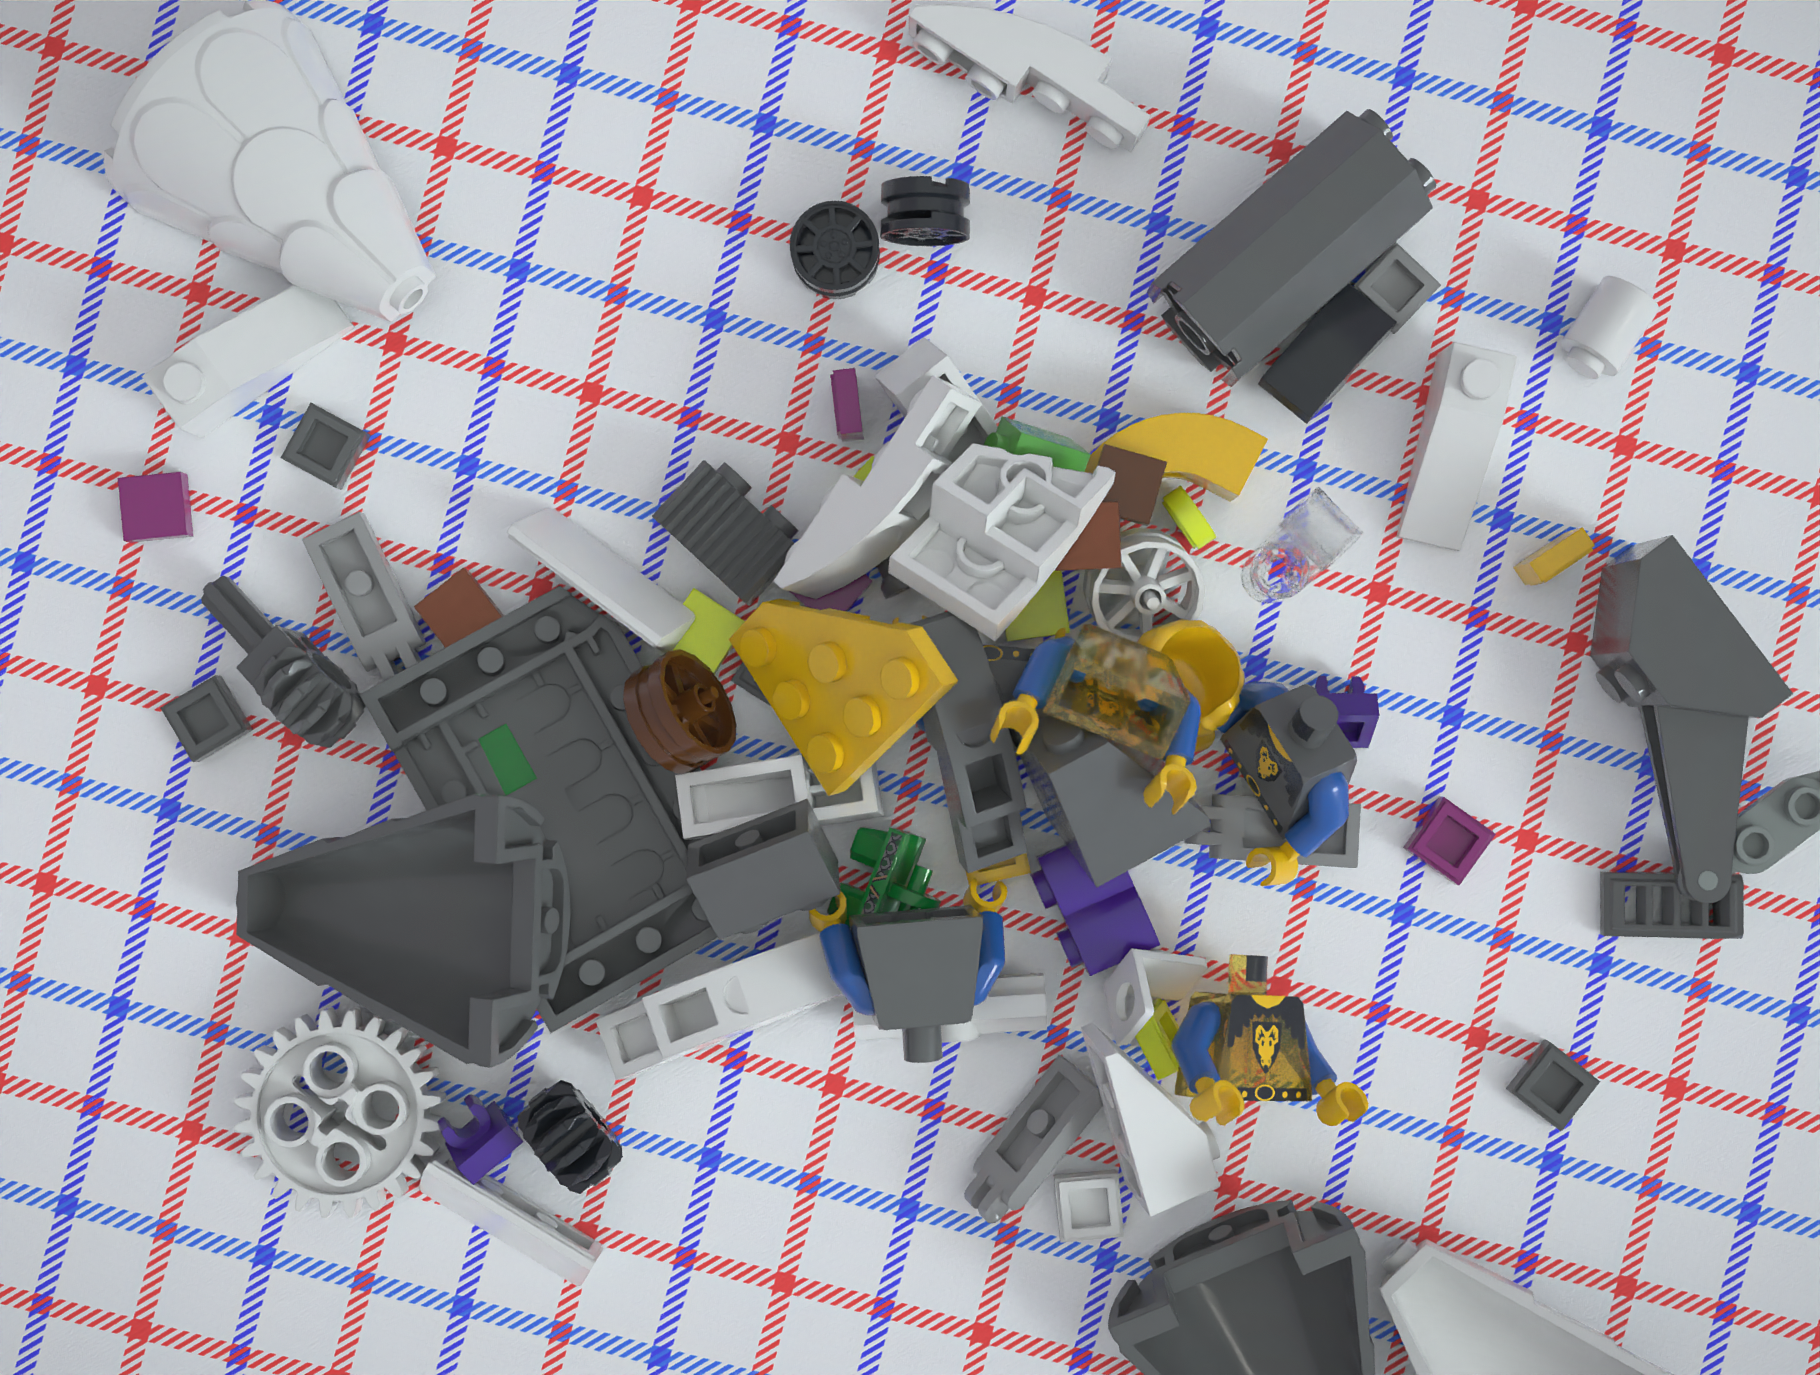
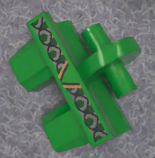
M860 827L857 830L850 848V859L874 869L866 890L848 883H840V891L846 897V925L850 927L849 915L940 907L941 900L925 893L933 870L917 864L926 838L889 827L888 832ZM835 896L831 898L827 909L829 915L839 909Z

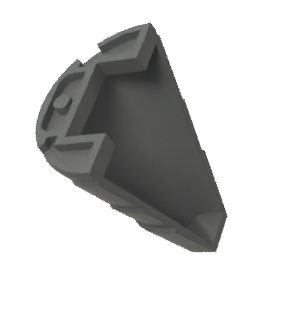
M473 794L407 818L389 819L346 837L322 838L239 870L238 891L236 895V935L317 986L329 985L384 1021H394L463 1063H474L481 1067L491 1068L511 1058L530 1040L538 1029L536 1021L531 1019L541 999L553 1000L564 967L570 930V891L567 869L558 841L546 839L540 827L545 818L532 805L511 796Z
M1292 1200L1263 1203L1215 1218L1183 1234L1150 1257L1148 1261L1153 1270L1139 1285L1136 1280H1127L1111 1307L1108 1318V1330L1113 1340L1118 1344L1120 1353L1144 1375H1375V1350L1369 1330L1366 1252L1360 1243V1238L1351 1220L1339 1209L1321 1202H1316L1312 1205V1211H1296Z

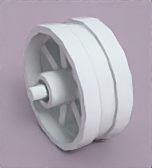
M1132 528L1120 532L1121 559L1126 569L1122 575V580L1104 579L1109 569H1086L1082 590L1088 610L1094 617L1097 625L1111 641L1129 650L1135 649L1136 643L1143 633L1180 619L1197 620L1203 611L1206 588L1200 568L1176 538L1158 529ZM1143 548H1153L1146 566L1134 565L1128 553ZM1167 550L1177 555L1185 564L1183 568L1157 576ZM1187 582L1186 594L1180 604L1166 596L1165 589ZM1099 593L1126 595L1105 616L1103 615L1099 605ZM1135 607L1139 610L1140 629H1123L1116 626ZM1162 608L1172 613L1162 623L1152 626V614L1159 612Z

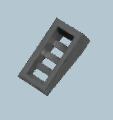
M1600 872V935L1742 939L1744 934L1743 877L1741 874H1732L1728 893L1724 898L1713 903V922H1709V903L1689 900L1690 922H1681V894L1675 885L1674 872ZM1625 886H1636V922H1625ZM1653 886L1662 887V922H1653Z

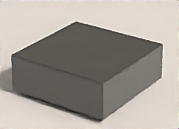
M310 402L281 459L342 490L371 435Z
M214 675L161 707L163 714L192 762L204 760L253 730L222 676Z
M1544 1039L1506 1089L1553 1127L1562 1131L1600 1081L1554 1044Z

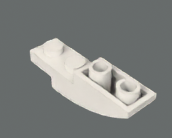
M952 4L915 5L908 16L909 35L915 38L912 42L915 49L936 64L943 65L948 60L966 72V82L977 92L991 100H996L1000 95L1013 104L1027 83L1034 88L1032 95L1042 105L1058 114H1063L1065 110H1068L1087 123L1085 130L1092 138L1111 149H1116L1120 145L1129 152H1132L1147 128L1151 115L1103 84L1112 58L1071 35L1019 15L983 7Z
M932 375L926 386L912 398L908 406L907 415L890 442L876 454L872 463V470L866 479L862 481L843 473L837 483L825 493L820 502L818 513L802 538L789 549L785 557V564L773 582L782 589L818 599L848 585L871 571L893 554L930 516L933 482L952 464L947 457L982 403L966 391Z
M820 933L694 977L643 997L642 1001L596 1019L595 1021L615 1079H626L737 1034L753 1031L843 995L830 977L819 939Z

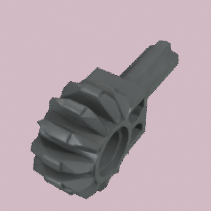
M221 576L214 582H209L203 588L204 594L201 598L202 604L248 654L236 669L253 686L261 698L262 705L271 711L277 721H280L290 729L292 734L303 737L309 744L331 748L340 738L344 739L357 726L356 722L362 716L366 707L359 695L361 693L358 691L357 684L350 680L343 672V669H340L327 656H324L304 633L278 625L274 626L230 577Z

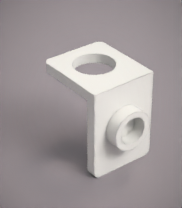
M1132 948L1103 984L1116 1043L1128 1045L1154 1013L1152 998L1175 1001L1183 999L1207 971L1206 959L1171 954L1159 949L1148 951ZM1126 995H1134V1008L1131 1016L1127 1019L1124 1009Z

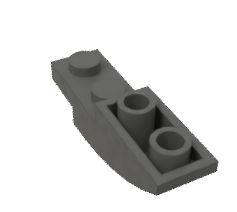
M949 611L910 623L924 628L958 679V682L922 717L927 741L937 751L959 863L967 873H971L1027 853L1020 811L1026 809L1027 806L1009 728L1000 730L995 743L990 738L992 727L1002 707V703L978 630Z

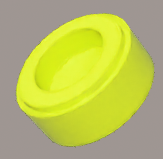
M1181 485L1162 498V505L1194 549H1201L1217 537Z

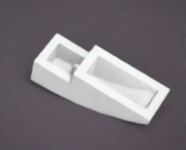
M803 755L675 775L683 839L685 840L707 838L804 799H808L820 825L884 817L876 762L846 791L831 796L827 795Z

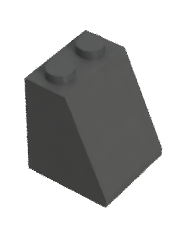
M1060 678L1057 679L1042 709H1035L1039 718L1038 727L1028 749L1019 755L1047 819L1096 888L1211 826L1208 815L1193 797L1175 815L1172 814L1173 798L1166 790L1153 807L1147 806L1144 801V789L1165 767L1164 761L1160 759L1157 753L1155 758L1049 715V710L1155 752L1152 747L1120 723L1102 726L1085 709L1083 698H1087L1080 696V699L1073 696V699H1069L1064 695L1062 699L1054 697L1057 682L1063 681ZM1013 698L1005 703H1008L1010 701H1016V699ZM1009 728V732L1018 750L1022 736L1015 729Z

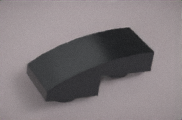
M1348 284L1320 310L1261 377L1258 385L1307 424L1344 387L1352 372L1388 337L1397 321L1351 284Z

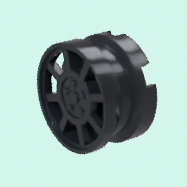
M909 176L891 179L881 184V203L887 207V217L881 219L880 237L882 240L907 246H947L963 243L970 239V220L964 217V207L970 204V188L967 182L947 178L944 184L932 181V176Z
M826 201L806 210L796 221L790 236V255L796 275L807 289L809 288L827 299L852 297L868 283L870 284L878 270L880 248L877 230L869 216L855 205L843 201Z

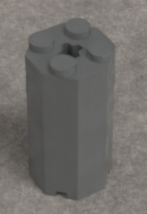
M1367 109L1359 117L1349 111H1345L1157 277L1147 290V294L1153 304L1164 296L1170 308L1161 317L1167 327L1202 366L1210 372L1220 364L1229 370L1221 380L1230 387L1234 386L1433 208L1428 194L1437 186L1434 177L1420 161L1415 158L1407 160L1391 142L1393 139L1391 129L1375 111Z

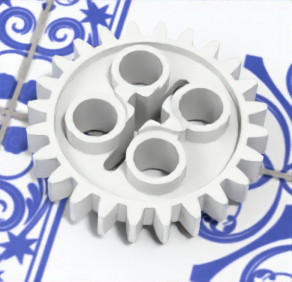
M329 1007L320 1011L318 1027L308 1014H304L295 1019L296 1035L284 1026L275 1030L271 1034L278 1050L263 1045L253 1052L256 1060L264 1068H249L241 1073L240 1078L246 1084L253 1087L254 1090L234 1098L233 1102L234 1105L250 1111V1117L233 1126L235 1132L252 1133L254 1142L240 1152L241 1157L260 1155L264 1161L253 1175L254 1179L259 1180L274 1174L278 1181L274 1187L272 1197L277 1199L290 1189H293L297 1192L295 1210L298 1212L306 1208L313 1199H318L321 1218L330 1216L336 1209L339 1201L342 1202L347 1217L353 1218L361 1211L363 1197L374 1211L380 1210L386 1204L385 1189L397 1198H400L409 1190L403 1174L415 1179L422 1177L426 1166L417 1155L433 1156L440 1148V1145L435 1140L426 1135L427 1132L440 1130L437 1121L442 1118L439 1115L430 1113V1108L447 1098L445 1092L428 1091L426 1085L427 1082L440 1072L439 1068H419L416 1062L423 1056L427 1047L423 1044L407 1051L402 1046L408 1030L404 1027L388 1036L383 1033L386 1021L378 1016H374L367 1026H363L360 1007H353L348 1010L341 1024L335 1009ZM326 1051L335 1052L345 1060L348 1071L344 1082H335L324 1073L322 1058ZM296 1076L304 1077L306 1084L311 1090L299 1087L295 1082ZM375 1091H386L397 1100L399 1115L396 1120H385L374 1111L372 1099ZM339 1100L345 1101L349 1106L345 1112L347 1120L341 1124L333 1119L337 1110L334 1104ZM287 1103L301 1106L306 1112L308 1128L305 1133L296 1132L286 1124L283 1116ZM369 1133L380 1135L386 1140V1147H378L375 1139ZM337 1142L348 1143L356 1149L360 1158L357 1171H347L336 1162L334 1147Z

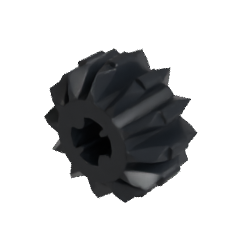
M560 1080L550 1088H544L528 1102L529 1105L517 1116L518 1127L523 1132L524 1140L533 1149L534 1155L541 1160L547 1171H550L555 1176L560 1185L566 1186L569 1191L581 1194L592 1185L597 1186L611 1174L612 1169L623 1157L622 1146L617 1141L615 1133L595 1109L593 1103H590L572 1083Z

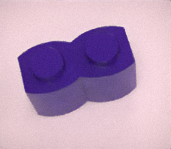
M1066 844L1036 856L1041 870L1030 874L1045 909L1057 905L1067 928L1057 932L1056 935L1071 968L1083 963L1088 975L1092 976L1119 964L1132 948L1149 951L1160 946L1156 932L1128 871L1096 888Z

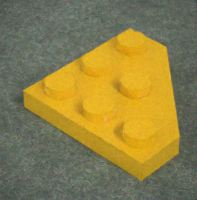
M781 598L762 602L729 638L734 649L828 796L846 791L958 682V679L922 626L907 623L888 624L870 620V616L831 608L818 610L800 606V602Z

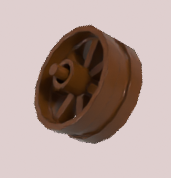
M681 649L668 651L656 658L653 664L645 665L634 671L626 680L623 701L627 719L637 740L649 756L663 768L682 775L693 772L704 766L708 760L718 758L730 751L736 741L737 727L732 704L723 685L711 669L695 655Z

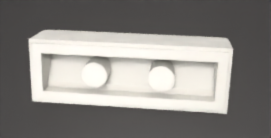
M544 508L511 524L506 531L509 534L507 538L652 647L664 653L675 648L695 620L696 616L690 609L556 509Z
M447 1150L439 1152L424 1169L419 1184V1190L423 1194L576 1286H581L604 1249L601 1247L603 1244L487 1174L472 1185L457 1169Z

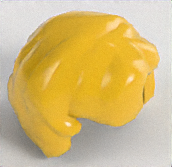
M1180 619L1143 633L1137 641L1132 656V668L1125 687L1126 700L1131 702L1136 710L1145 715L1149 734L1142 732L1141 727H1138L1143 737L1162 744L1165 727L1154 717L1152 711L1142 710L1136 702L1139 684L1144 678L1151 675L1158 676L1162 680L1171 677L1179 681L1197 698L1201 708L1197 737L1212 735L1218 727L1227 723L1230 715L1240 702L1239 694L1245 683V674L1241 668L1240 657L1236 649L1215 627L1208 625L1202 620Z

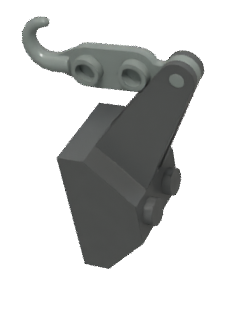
M1673 535L1631 545L1602 567L1590 657L1600 669L1595 675L1604 691L1617 703L1624 701L1627 706L1638 707L1640 710L1670 848L1675 885L1682 896L1692 901L1715 903L1724 898L1728 893L1732 874L1736 872L1745 874L1761 873L1820 830V770L1781 781L1738 814L1749 718L1764 717L1793 695V693Z

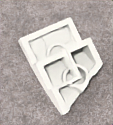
M972 443L933 482L930 516L890 556L888 573L996 641L1035 596L1080 536L1113 485L1116 472L1102 466H1097L1093 474L1053 467L1052 457L1035 454L1014 455L1001 448Z

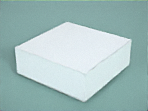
M1117 1169L1053 1175L1059 1239L1061 1243L1124 1237Z

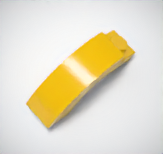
M1200 413L1164 414L1147 418L1114 434L1091 454L1084 472L1093 474L1097 467L1104 444L1166 461L1167 464L1163 478L1189 481L1231 502L1240 495L1268 438L1231 420L1214 415Z

